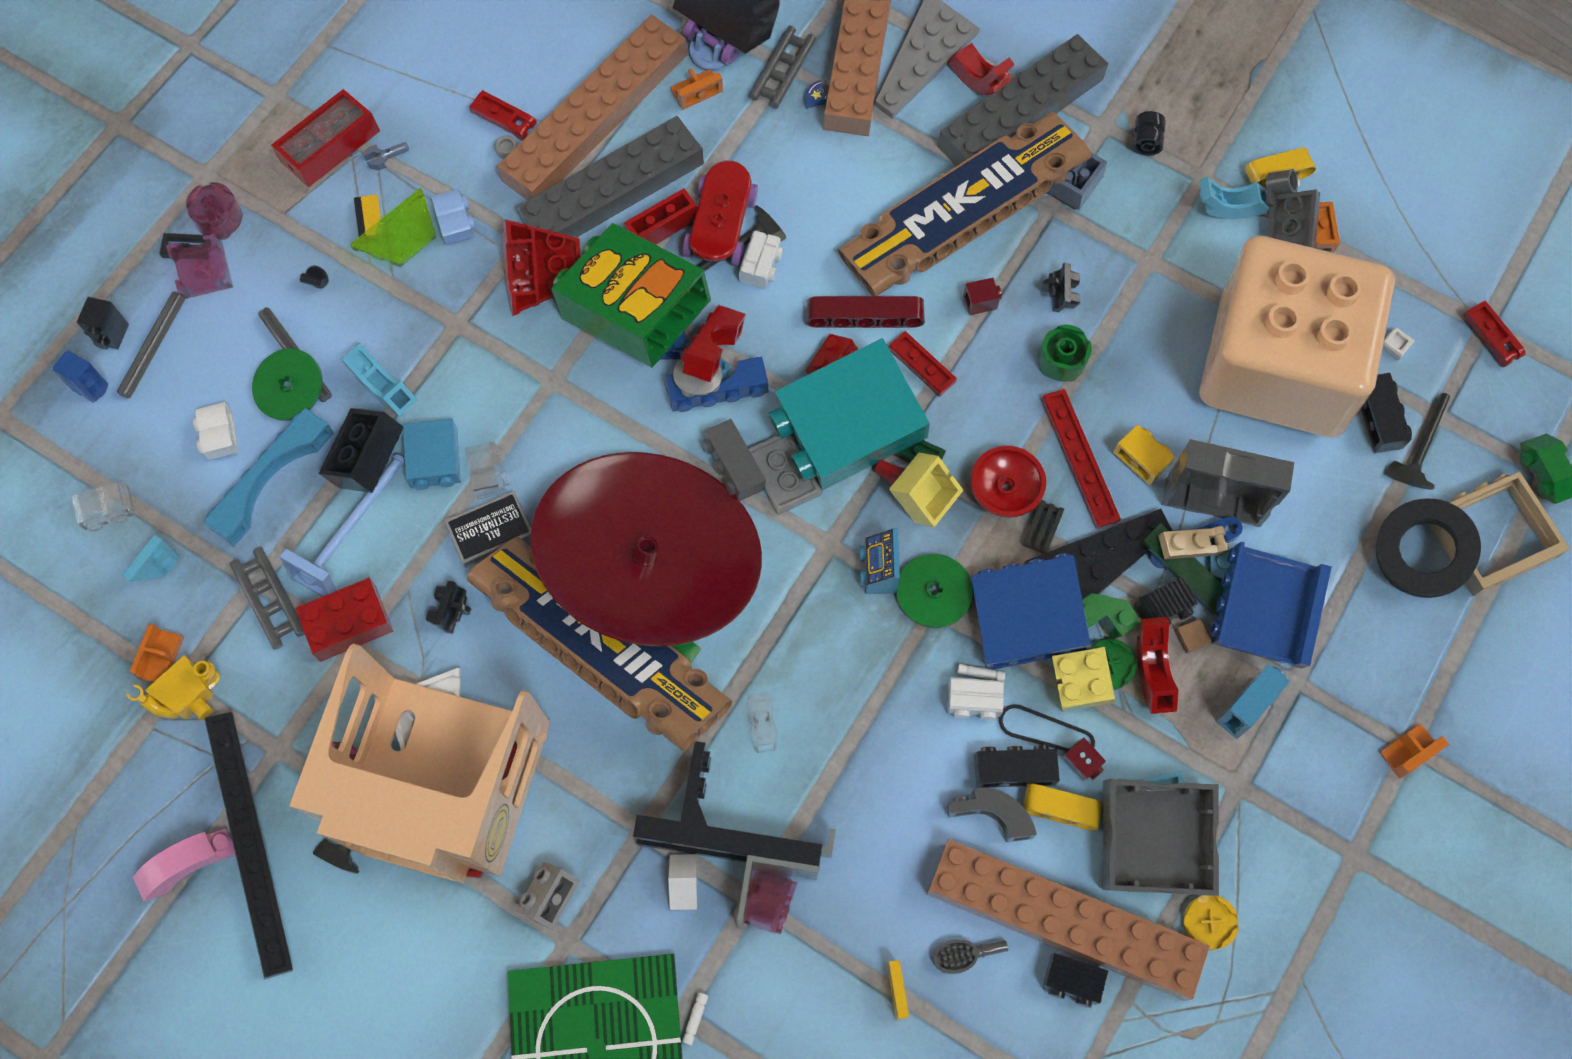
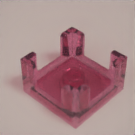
M215 234L203 237L207 243L183 248L179 243L166 245L169 257L175 262L179 280H175L177 291L185 299L233 287L223 243Z

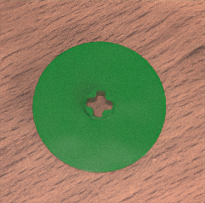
M282 349L272 353L262 361L253 377L252 395L257 407L265 415L280 421L292 420L304 408L310 411L318 401L322 391L323 377L321 369L313 357L298 349ZM285 382L291 383L289 388L284 386Z
M926 554L913 559L903 568L900 573L896 595L902 611L913 622L928 628H943L958 622L966 614L973 598V585L966 569L953 558L941 554ZM933 585L938 586V591L942 593H937L936 596H933L929 589H932Z

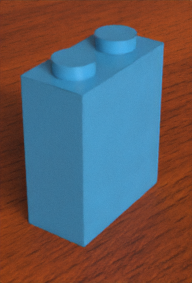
M453 418L403 424L405 475L410 488L425 490L429 486L451 487L455 483H461L458 430Z
M1268 664L1251 680L1216 722L1234 738L1238 739L1256 723L1290 681L1285 678L1286 676L1283 671Z

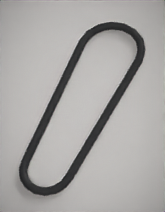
M1013 704L1007 706L999 717L1001 729L1005 734L1014 738L1040 745H1048L1051 748L1066 752L1070 749L1008 731L1004 727L1003 716L1009 709L1017 708L1086 734L1091 740V745L1095 747V739L1090 732L1021 705Z

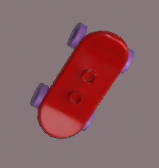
M726 160L718 162L710 168L706 175L701 176L698 189V198L700 200L691 233L687 232L685 236L683 256L691 257L692 253H694L699 258L707 261H726L728 257L733 255L732 265L740 266L744 243L738 242L746 208L755 207L758 185L752 184L749 172L740 163Z

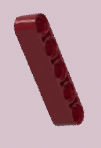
M814 296L807 299V325L814 328H916L925 323L924 299L918 296Z

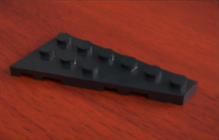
M1158 509L1029 559L1023 565L1028 564L1033 559H1043V561L1054 559L1053 557L1058 554L1074 555L1077 562L1076 568L1082 597L1091 593L1101 594L1126 570L1131 568L1150 551L1141 541L1158 524L1161 523L1168 531H1172V528L1162 509Z

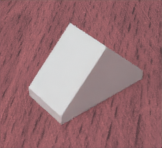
M697 854L670 855L668 877L670 910H697Z

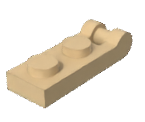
M1223 526L1211 529L1168 531L1158 535L1164 559L1217 556L1227 554L1230 550L1229 544L1225 543L1224 536L1226 533ZM1210 539H1214L1215 545H1211Z

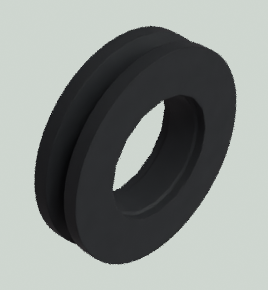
M1431 498L1413 500L1392 511L1382 523L1376 541V558L1385 578L1400 591L1421 598L1440 597L1459 589L1475 571L1481 554L1480 535L1472 519L1454 504ZM1425 523L1438 525L1447 530L1451 535L1456 551L1455 557L1448 567L1439 572L1423 573L1414 570L1406 564L1401 556L1400 541L1405 532L1415 525Z

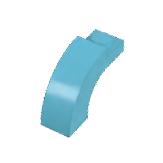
M1208 176L1199 180L1201 188L1199 196L1202 202L1205 203L1206 213L1211 216L1224 219H1240L1269 212L1270 207L1266 204L1267 189L1257 182L1239 188H1226Z
M357 343L340 358L355 375L358 382L395 415H402L417 401V398L401 381L391 376L361 343Z

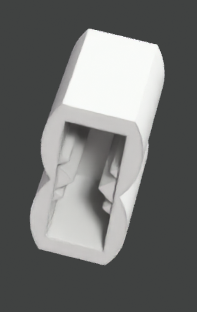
M226 402L196 409L193 425L195 430L199 432V439L196 440L199 453L204 454L208 460L238 453L233 414Z

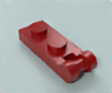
M481 90L469 106L472 113L512 133L522 141L527 137V131L532 129L537 123L536 119L530 114L484 90ZM518 120L522 122L520 126L515 124Z
M1486 300L1463 314L1465 319L1496 356V361L1501 367H1506L1512 363V360H1518L1526 355L1524 347ZM1505 345L1509 348V351L1504 348Z

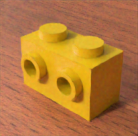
M1138 424L1118 442L1113 452L1148 485H1151L1159 478L1175 459V456L1172 455L1171 450L1167 446L1161 445L1154 439L1149 430L1142 428Z

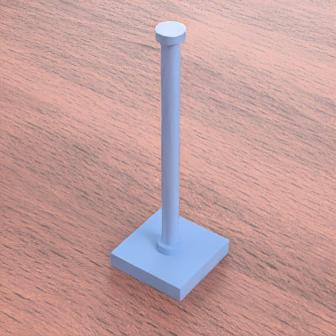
M398 454L393 455L391 458L392 462L380 476L373 493L368 492L313 563L308 562L288 549L283 551L280 559L291 579L322 597L337 591L330 574L321 568L399 468L405 466V459Z

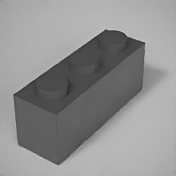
M732 419L706 429L704 440L702 441L703 448L708 455H712L716 472L719 475L722 474L726 480L725 487L731 496L735 495L737 500L741 501L763 491L766 479Z

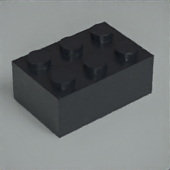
M350 408L318 474L338 488L373 493L404 427L385 412Z

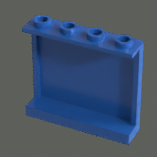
M1240 542L1231 547L1227 556V562L1230 563L1228 572L1224 573L1221 584L1224 587L1223 596L1219 597L1216 605V611L1219 612L1217 621L1213 622L1210 635L1213 636L1212 644L1301 669L1311 666L1332 566L1325 564L1313 566L1244 547L1245 542Z
M1058 554L1053 557L1054 559L1045 561L1043 559H1033L1026 565L1009 564L1005 565L1001 570L984 569L979 571L978 574L971 576L985 661L989 669L995 670L1052 659V656L1093 649L1076 568L1077 562L1074 555Z

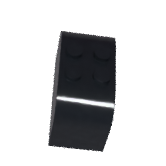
M674 0L673 9L746 54L770 39L779 10V0Z

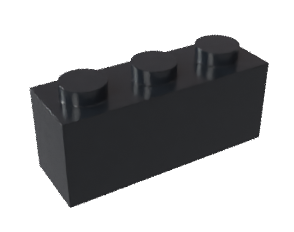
M1391 373L1377 375L1375 388L1361 407L1374 453L1403 449L1412 440V430L1407 425L1404 416L1405 409L1399 401L1397 384L1393 381Z
M1037 745L1031 750H1023L1022 746L1007 747V750L997 751L996 747H982L974 756L976 788L1027 787V784L1056 786L1060 781L1057 749H1049L1048 745Z

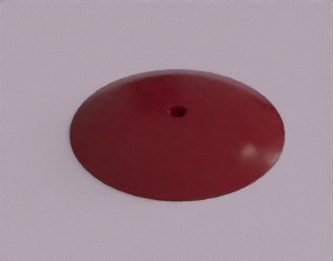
M644 452L615 453L593 458L573 467L547 489L535 510L531 526L530 542L533 562L538 576L552 598L564 611L586 627L604 636L631 644L645 646L680 645L697 641L716 633L742 613L755 593L762 568L761 543L754 522L740 500H737L735 495L731 496L725 485L709 473L690 463L660 454Z

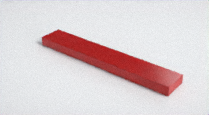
M1062 389L1042 395L1041 401L1095 528L1099 529L1120 522L1121 517L1066 390Z

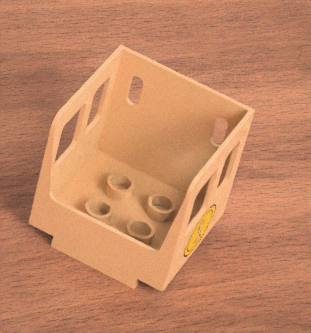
M352 644L344 656L289 806L319 821L320 825L317 834L361 855L462 884L465 883L469 868L501 877L551 722L528 691L522 690L513 711L394 679L360 645ZM353 678L360 684V692L342 742L337 750L331 744L339 709L350 679ZM372 694L375 697V704L356 757L352 760L349 757L350 750L368 700ZM411 711L415 714V721L407 744L403 750L394 751L392 749V741L403 713ZM514 741H516L517 750L509 774L502 780Z

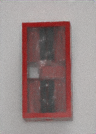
M342 89L271 144L280 162L305 185L310 187L380 132V129L373 114L347 91Z

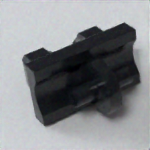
M1064 262L1060 270L1050 273L1049 278L1042 282V289L1049 292V297H1053V311L1060 312L1064 308L1074 309L1080 304L1079 293L1071 292V288H1076L1079 285L1080 274L1071 271V264Z
M447 581L446 586H437L434 599L440 602L438 609L431 608L428 611L426 621L446 633L453 634L456 623L460 622L461 616L470 615L472 610L469 606L465 605L467 591L457 586L454 581Z

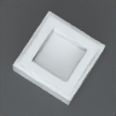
M1395 326L1384 339L1383 350L1399 360L1415 340Z

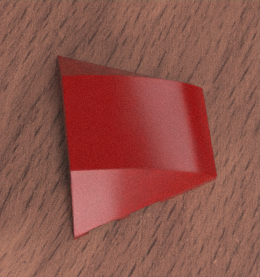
M507 219L504 220L502 243L505 281L512 316L520 314L521 311L530 307H536L540 303L554 297L551 289L558 273L563 269H570L581 257L580 238Z

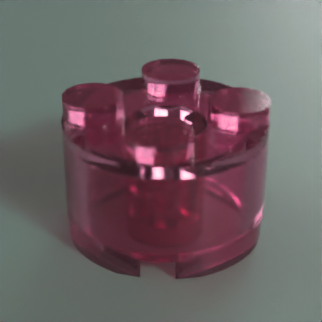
M209 182L210 185L195 187L186 199L188 215L201 234L211 236V238L228 239L240 226L243 218V212L234 195L227 186L218 182Z
M760 870L755 883L757 886H755L754 892H752L744 924L781 935L797 882Z

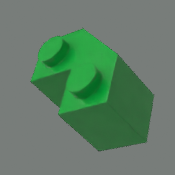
M1547 433L1521 442V465L1538 474V495L1553 504L1571 499L1572 465L1565 455L1568 449L1564 442Z
M1094 593L1082 597L1088 628L1099 621L1111 639L1122 637L1141 623L1140 618L1127 600Z

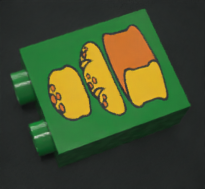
M614 223L600 237L594 236L587 242L583 255L570 269L566 268L558 273L551 289L564 320L651 368L655 366L711 301L704 269Z

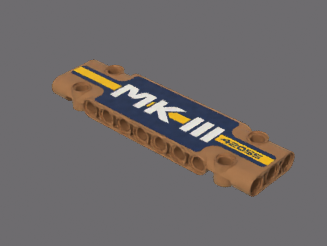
M1050 112L1033 124L1025 123L1017 129V134L1013 137H1001L893 206L879 217L877 224L869 223L862 227L861 234L839 247L838 253L843 262L872 296H878L892 287L893 284L903 285L907 283L911 278V272L915 269L920 273L927 271L1049 191L1052 183L1059 184L1066 180L1067 171L1073 170L1089 160L1092 156L1087 144L1055 112Z
M520 537L513 538L470 570L467 581L484 595L491 597V606L495 610L504 612L507 619L514 626L633 719H637L640 716L646 720V728L650 733L655 735L663 734L665 738L680 750H687L730 709L732 700L708 682L707 674L704 671L692 669L689 660L672 646H645L619 641L586 627L564 611L544 587L533 562L531 546Z

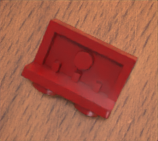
M829 334L805 372L809 375L859 349L852 339Z

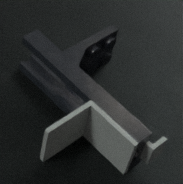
M696 741L694 743L681 821L637 815L633 838L637 839L636 844L638 846L746 863L737 917V928L743 929L752 871L759 870L817 880L821 856L832 857L836 830L830 829L828 846L822 847L823 844L707 826L699 805V799L705 798L707 783L706 778L703 777L704 772L709 773L711 752L707 751L705 742Z

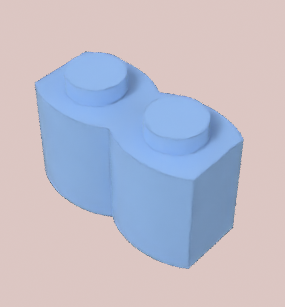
M459 189L431 196L445 244L472 238L471 230L476 228L472 215L467 216L465 211L470 209L466 195L461 196Z

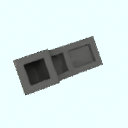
M974 788L971 792V800L968 799V796L955 797L952 799L953 802H949L947 806L948 818L973 814H983L993 818L1002 827L1006 843L1030 840L1037 835L1034 823L1025 808L1008 794L995 789Z

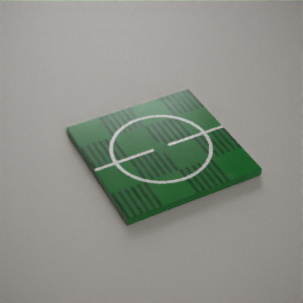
M675 954L508 971L512 1059H683Z

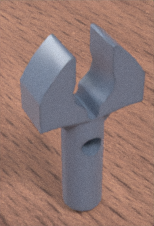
M404 142L382 150L378 149L377 145H373L367 149L364 157L368 161L369 168L382 170L386 168L385 162L388 158L409 151V146Z

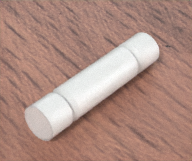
M959 663L957 674L1004 681L1006 672Z
M698 992L695 1000L696 1003H694L685 1030L686 1033H684L681 1041L682 1043L692 1046L695 1038L694 1035H696L705 1009L704 1005H706L709 997L708 995Z

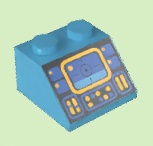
M892 528L865 537L864 546H860V561H865V570L860 571V583L865 585L866 594L896 593L900 579L898 528Z

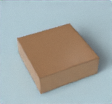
M1201 619L1175 630L1186 653L1207 646L1212 642Z

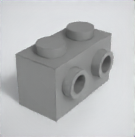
M544 861L535 873L534 880L529 889L522 896L516 911L534 922L553 930L580 880L563 869Z

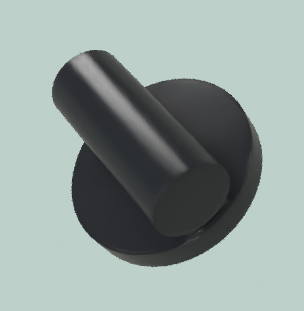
M316 265L310 266L306 273L300 275L301 283L313 285L316 288H324L329 282L325 270Z

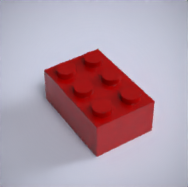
M370 577L295 608L310 650L320 662L346 652L352 644L363 645L394 632L378 589Z

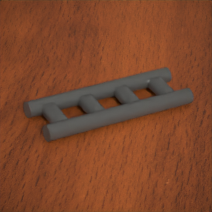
M788 26L749 97L755 101L760 95L772 99L770 106L777 109L816 40L815 35L808 34L807 38L803 39L794 35L796 32L795 27ZM789 43L801 47L797 56L784 52ZM779 60L791 64L787 74L775 69ZM770 77L782 82L777 91L765 87Z
M259 547L253 551L256 559L243 566L239 560H234L230 563V567L272 648L276 650L283 646L280 638L294 631L296 636L300 637L305 633L299 617L263 548ZM261 568L267 579L252 586L247 575ZM272 588L278 600L263 607L258 595ZM283 609L289 621L274 628L269 616Z

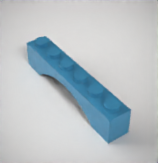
M306 408L301 413L296 414L287 429L277 435L270 448L260 454L258 461L251 469L243 473L241 480L234 488L229 489L225 493L224 499L217 507L212 508L208 512L203 522L214 533L234 547L251 528L255 502L268 480L291 461L318 452L334 434L330 426Z

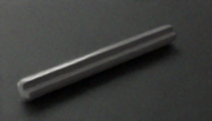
M175 291L170 294L117 389V393L120 396L129 399L133 395L185 301L182 294Z
M266 307L259 311L258 316L282 349L292 348L300 350L270 308ZM323 382L319 400L326 402L332 397V394Z

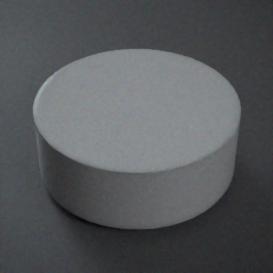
M509 135L499 137L495 142V150L498 157L505 159L518 146L517 140Z

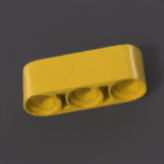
M1305 147L1256 159L1245 167L1251 184L1257 182L1261 186H1266V177L1269 172L1294 169L1298 179H1303L1312 175L1317 169L1308 149Z
M1027 784L1023 807L1029 815L1085 830L1097 831L1103 803L1092 798L1046 786Z

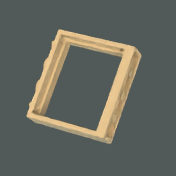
M1521 472L1511 476L1503 474L1494 480L1495 483L1489 485L1485 482L1474 488L1473 493H1460L1452 498L1453 502H1450L1463 510L1507 490L1545 548V550L1482 578L1476 568L1465 583L1473 597L1559 558L1570 550ZM1429 524L1448 557L1453 561L1456 551L1453 538L1447 530L1438 525Z

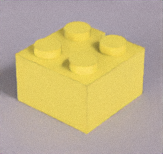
M920 452L889 489L915 523L930 527L937 525L963 492L962 487L954 476L948 474L950 471L939 456Z
M1105 647L1052 656L1062 712L1115 703Z

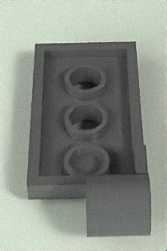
M1294 169L1269 172L1266 177V204L1270 207L1267 237L1316 248L1320 192L1317 189L1297 192L1298 177ZM1297 223V228L1293 232H1287L1291 224Z

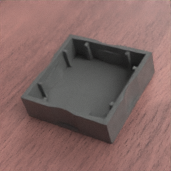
M1190 439L1166 477L1162 505L1220 518L1235 517L1241 523L1261 527L1271 515V510L1279 505L1290 492L1295 462Z
M1103 780L1102 890L1219 896V855L1216 845V833L1219 825V784H1170L1141 780Z

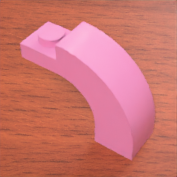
M226 828L207 835L205 832L186 838L155 855L133 876L143 901L170 893L176 883L188 874L204 866L233 857L235 852L232 840Z

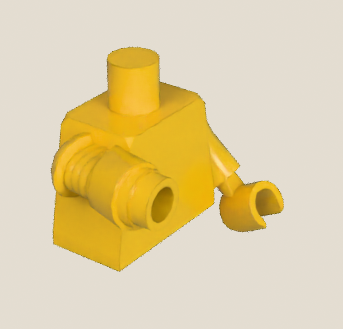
M183 655L145 690L148 694H143V689L137 684L132 685L139 689L138 696L131 697L126 692L125 694L132 701L139 700L140 705L155 716L170 719L181 716L186 720L195 714L202 721L213 712V709L206 702L213 696L212 688L219 682L220 675L211 662L204 660L194 664Z

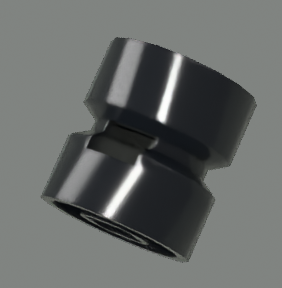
M1146 111L1136 117L1135 135L1133 138V150L1136 153L1144 156H1153L1163 150L1166 119L1161 113Z

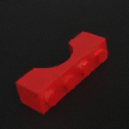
M718 305L713 313L710 312L706 324H701L698 336L694 335L690 347L685 348L681 357V362L684 363L682 373L711 382L719 370L723 350L718 345H735L742 334L746 314L722 305Z

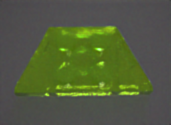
M419 188L352 242L350 244L351 248L357 252L360 250L371 254L373 258L386 260L400 268L436 239V233L423 190Z

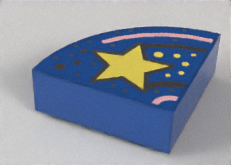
M821 80L813 83L807 90L806 109L827 103L828 96Z

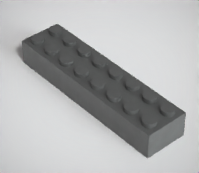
M1076 34L942 129L937 147L957 166L1001 137H1013L1017 134V129L1025 123L1033 124L1050 112H1055L1056 114L1100 83L1104 79L1109 63L1079 34Z
M675 116L517 206L521 221L526 225L579 237L703 165V148L680 118Z

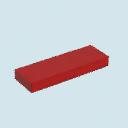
M906 331L888 346L890 352L939 397L957 382V378Z

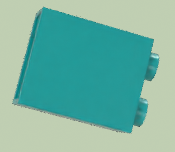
M883 338L776 390L775 395L778 408L768 413L781 439L793 434L801 451L791 455V458L803 482L805 483L816 478L822 491L878 463L880 460H884L928 438L930 427L925 413Z

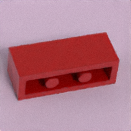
M685 188L624 222V228L656 245L694 223L697 204Z

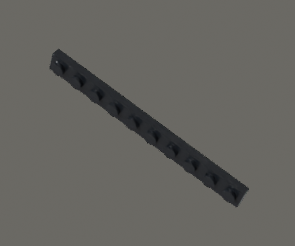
M228 712L205 717L204 721L265 980L292 972L293 967L233 714Z

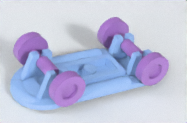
M691 19L684 28L683 36L691 41L689 48L690 57L694 64L701 69L713 71L727 64L730 65L735 61L740 50Z

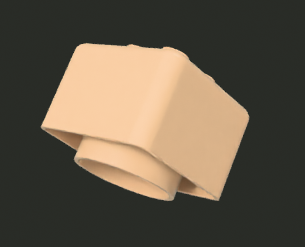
M1259 235L1247 240L1222 292L1199 389L1202 401L1216 409L1324 437L1334 438L1342 435L1376 385L1395 286L1393 272L1381 264Z

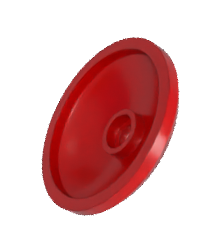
M998 446L986 451L978 458L971 472L970 483L975 499L985 510L1000 517L1013 518L1023 516L1039 505L1046 490V475L1041 463L1030 452L1015 446ZM1007 485L1010 487V490L1006 491L1002 486Z

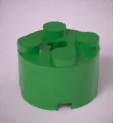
M1066 324L1050 330L1045 335L1038 354L1041 373L1057 381H1075L1083 373L1092 351L1091 342L1084 335L1085 332L1076 326Z

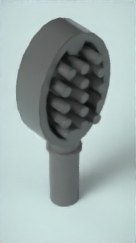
M951 940L937 948L933 955V964L943 973L959 974L972 968L980 957L984 958L988 955L1007 952L1008 945L1006 940L985 945L980 944V946H975L967 940Z

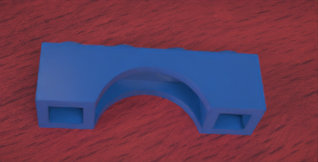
M762 356L738 361L734 374L729 379L720 383L719 390L706 395L686 397L676 385L673 374L666 375L673 412H686L699 406L711 407L716 403L724 401L736 402L744 397L751 396L752 398H757L768 393V378Z

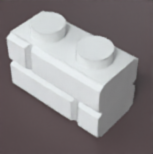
M753 231L739 270V281L741 283L766 289L769 281H774L777 271L774 265L776 261H781L784 248L780 247L781 239L779 237Z
M951 678L948 686V713L954 714V717L959 719L970 718V715H980L982 720H996V717H1000L1003 713L1004 681Z

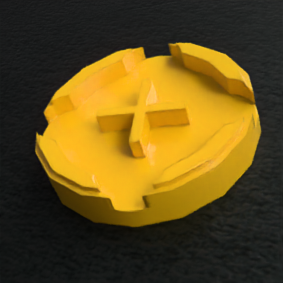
M1198 896L1188 903L1183 913L1182 923L1185 934L1190 938L1210 945L1209 950L1212 951L1225 948L1232 943L1239 930L1236 910L1229 901L1221 896Z

